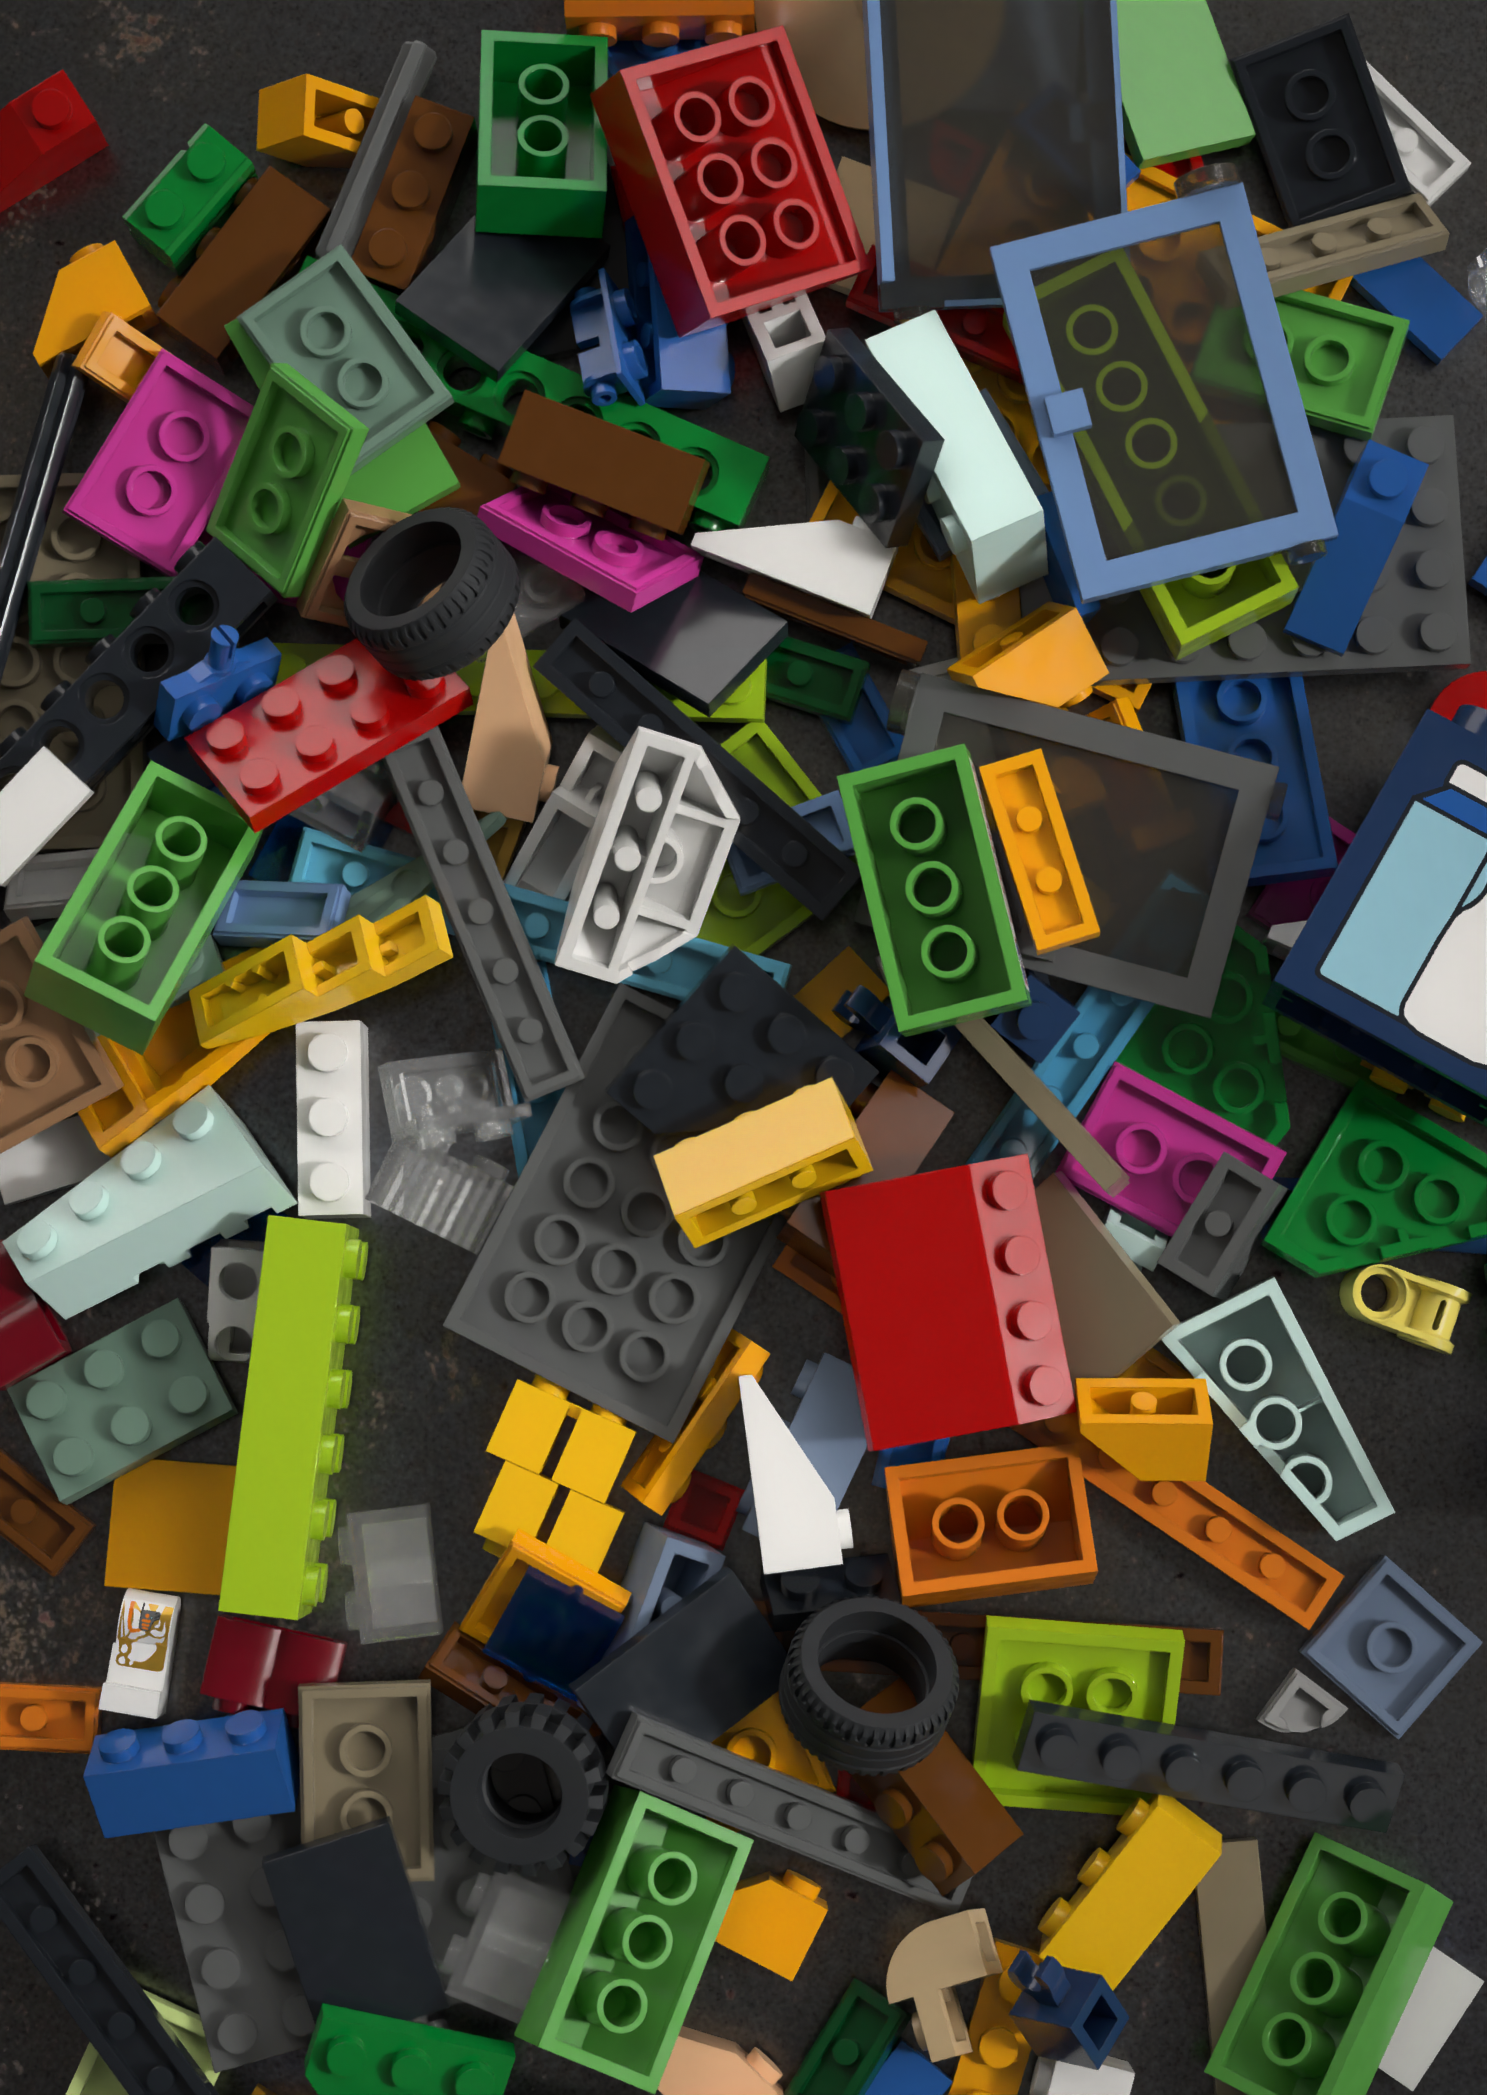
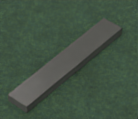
M436 726L382 758V761L525 1103H528L585 1079V1076L439 727Z
M633 1711L606 1771L613 1779L949 1914H956L972 1879V1877L942 1897L933 1883L919 1871L915 1859L891 1827L887 1826L880 1819L876 1810Z

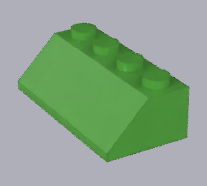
M614 1785L609 1802L599 1821L514 2036L544 2050L656 2094L754 1840L642 1791Z
M1315 1832L1204 2072L1247 2095H1366L1453 1901L1428 1884Z

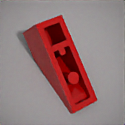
M63 69L13 99L0 110V213L109 146L96 119Z

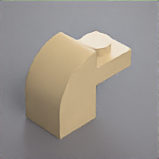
M985 1908L962 1911L920 1925L900 1942L890 1960L886 1981L888 2002L893 2004L914 1999L917 2011L912 2013L914 2035L920 2048L923 2051H929L932 2063L973 2052L955 1987L1003 1972Z

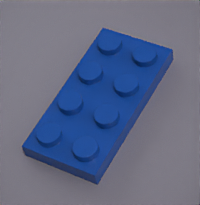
M1281 677L1171 682L1181 741L1279 767L1247 887L1332 877L1338 867L1303 678ZM1188 777L1195 822L1198 827L1197 833L1208 892H1211L1239 790Z

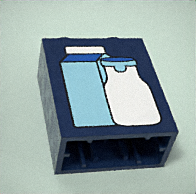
M1464 704L1459 706L1451 721L1427 708L1278 971L1262 1004L1487 1127V709Z

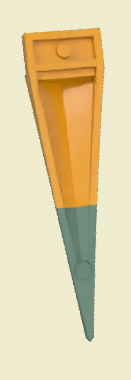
M492 812L478 821L486 840L506 822L507 818L501 812ZM422 855L351 895L345 921L359 914L370 922L375 923L426 895L435 885ZM253 947L224 961L225 970L265 948ZM187 1001L167 1010L143 1055L100 1035L97 1038L124 1086L77 1113L97 1148L112 1158L206 1086H211L270 1033L206 1049L199 1044L191 1001Z

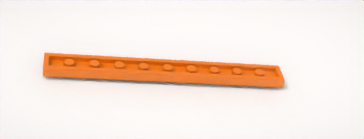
M786 1245L772 1268L842 1314L836 1278ZM1078 1412L1009 1426L1010 1429L1038 1448L1078 1442L1085 1480L1305 1629L1310 1630L1344 1578L1343 1574L1205 1481H1140L1080 1433Z

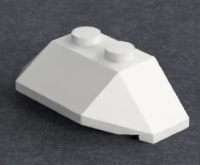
M638 726L614 766L577 870L555 957V966L618 984L633 975V971L660 959L698 936L740 823V816L701 745Z

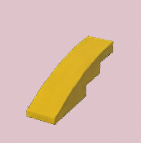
M424 895L375 923L358 914L307 943L290 934L189 990L199 1044L206 1049H210L307 1021L397 986L453 958L440 903Z

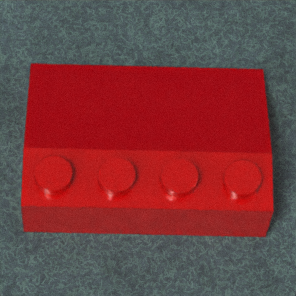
M783 25L619 70L590 94L679 338L741 319L871 269Z
M1028 1153L819 1192L868 1451H878L1020 1425L1077 1412Z

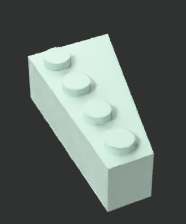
M932 310L865 339L866 348L945 439L924 500L927 504H932L940 521L946 542L952 553L956 555L978 604L1048 575L1043 508L936 310Z
M208 1085L2 1243L26 1284L66 1320L138 1284L141 1272L158 1264H166L170 1268L191 1257L189 1248L219 1233L225 1239H228L249 1228L247 1219L271 1207L276 1213H279L297 1204V1201L245 1123L214 1089Z
M1274 1276L1181 1321L1176 1328L1162 1339L1164 1344L1195 1379H1206L1210 1397L1214 1399L1335 1541L1395 1513Z

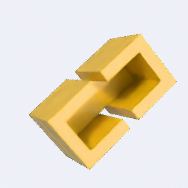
M535 1374L531 1384L517 1379L486 1451L538 1475L542 1474L567 1416L577 1419L551 1480L605 1504L638 1431L625 1426L627 1420L594 1403L589 1410L567 1400L570 1393L569 1390Z
M505 1460L474 1529V1533L486 1538L482 1549L500 1558L518 1528L537 1538L561 1484L552 1481V1478L540 1473L538 1475ZM571 1489L547 1545L599 1573L626 1511L608 1503H601Z

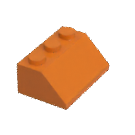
M564 0L567 35L608 37V47L613 46L617 41L642 40L645 45L651 47H670L676 45L679 40H705L706 43L712 45L755 33L754 0Z
M1078 1442L884 1468L891 1541L898 1591L902 1601L901 1605H907L911 1608L1093 1584L1098 1573Z

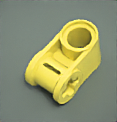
M1373 1264L1352 1269L1343 1278L1339 1290L1342 1307L1348 1315L1356 1320L1397 1334V1337L1407 1342L1446 1355H1451L1454 1345L1449 1340L1461 1305L1469 1304L1472 1296L1470 1292L1454 1285L1426 1276L1414 1275L1384 1264ZM1371 1275L1380 1278L1386 1285L1388 1292L1386 1302L1377 1311L1367 1308L1361 1297L1362 1285Z

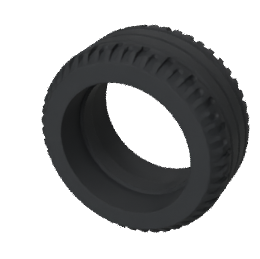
M443 507L429 509L399 521L382 533L367 548L349 578L344 597V614L353 635L387 671L405 680L423 681L452 674L468 666L482 656L498 640L508 626L519 599L520 573L512 555L476 515L460 508ZM447 581L433 597L418 606L432 590Z
M862 1595L861 1598L851 1596V1598L844 1597L840 1601L834 1600L829 1604L826 1603L805 1619L792 1639L779 1679L781 1712L785 1723L788 1724V1729L794 1734V1738L801 1742V1746L804 1749H808L812 1756L816 1755L821 1762H827L830 1767L835 1766L840 1771L846 1770L850 1774L858 1773L860 1776H865L866 1774L870 1776H876L877 1774L886 1776L889 1773L903 1772L909 1767L912 1768L917 1763H920L933 1751L945 1732L958 1698L959 1670L956 1657L953 1655L952 1648L948 1646L947 1639L942 1636L940 1630L935 1629V1625L932 1622L927 1621L928 1618L918 1614V1611L910 1609L907 1605L899 1604L897 1601L893 1602L887 1598L880 1599L877 1596L868 1597ZM841 1658H862L880 1663L894 1671L906 1682L913 1692L917 1706L903 1712L891 1714L873 1713L859 1709L844 1701L830 1688L821 1673L820 1667Z

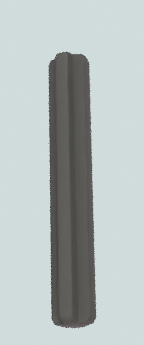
M406 41L402 45L315 253L318 260L340 244L351 258L354 254L415 95L422 97L437 61L436 52L421 41Z

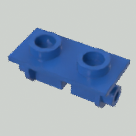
M601 268L598 270L601 288L583 287L575 292L574 299L570 303V313L578 347L582 350L600 344L599 347L578 354L584 393L589 398H592L593 404L608 406L617 400V395L629 391L638 405L642 406L645 405L641 378L647 377L649 372L643 350L638 341L634 340L632 326L639 324L638 310L630 291L626 287L619 290L606 270Z

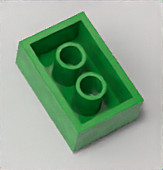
M481 30L475 232L602 238L607 193V141L590 94L608 79V37Z

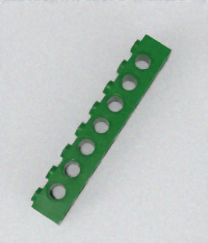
M307 255L300 272L316 262L317 259ZM370 283L412 342L423 348V357L454 400V403L443 411L459 417L458 425L464 430L488 440L493 438L494 433L507 438L515 415L509 413L504 408L505 404L512 395L524 392L526 389L705 459L710 463L707 472L712 480L705 489L699 492L688 526L698 533L743 529L769 474L770 457L647 403L639 406L633 397L624 393L617 395V400L611 405L597 406L593 404L592 398L585 395L581 374L528 351H525L497 383L478 371L481 374V378L476 386L465 391L455 390L447 384L450 375L455 370L462 367L477 369L395 313V302L399 295Z

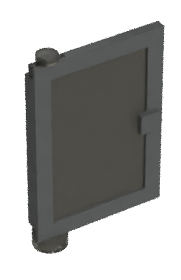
M902 669L892 699L886 731L904 736L898 760L965 743L975 767L1024 968L1211 1018L1265 818L1278 822L1288 784L1276 781L1279 767L933 675ZM1041 748L1100 928V936L1037 956L979 776V767ZM863 887L853 922L873 927Z

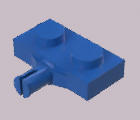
M219 625L218 631L214 627L211 631L209 652L204 657V660H201L189 670L160 682L153 725L169 742L187 733L195 732L275 686L282 653L268 637L242 648H236L239 641V634L236 629L229 625Z

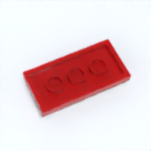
M356 638L184 739L193 759L251 830L257 833L472 706L473 699L469 686L456 672L423 681L399 678L383 668Z

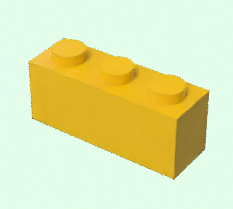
M832 1077L814 1085L804 1086L796 1090L792 1095L761 1109L745 1112L737 1116L733 1121L702 1135L686 1138L678 1142L674 1147L653 1156L673 1215L694 1248H698L820 1194L819 1192L830 1190L873 1171L852 1113Z
M1153 1794L1147 1802L1138 1797L1121 1817L1116 1829L1122 1834L1110 1850L1106 1852L1101 1847L1097 1848L1081 1868L1077 1880L1083 1884L1069 1902L1059 1897L1051 1905L1038 1925V1930L1043 1933L1039 1957L1042 1960L1047 1955L1053 1956L1062 1967L1100 1974L1113 1991L1222 1854V1834L1171 1796Z

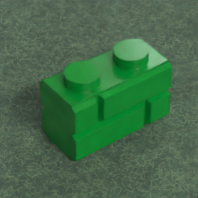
M206 123L187 142L189 146L187 151L180 150L122 216L132 237L178 276L196 258V250L204 236L215 226L222 228L236 209L233 208V203L242 186L252 177L259 179L255 173L256 170L253 162Z

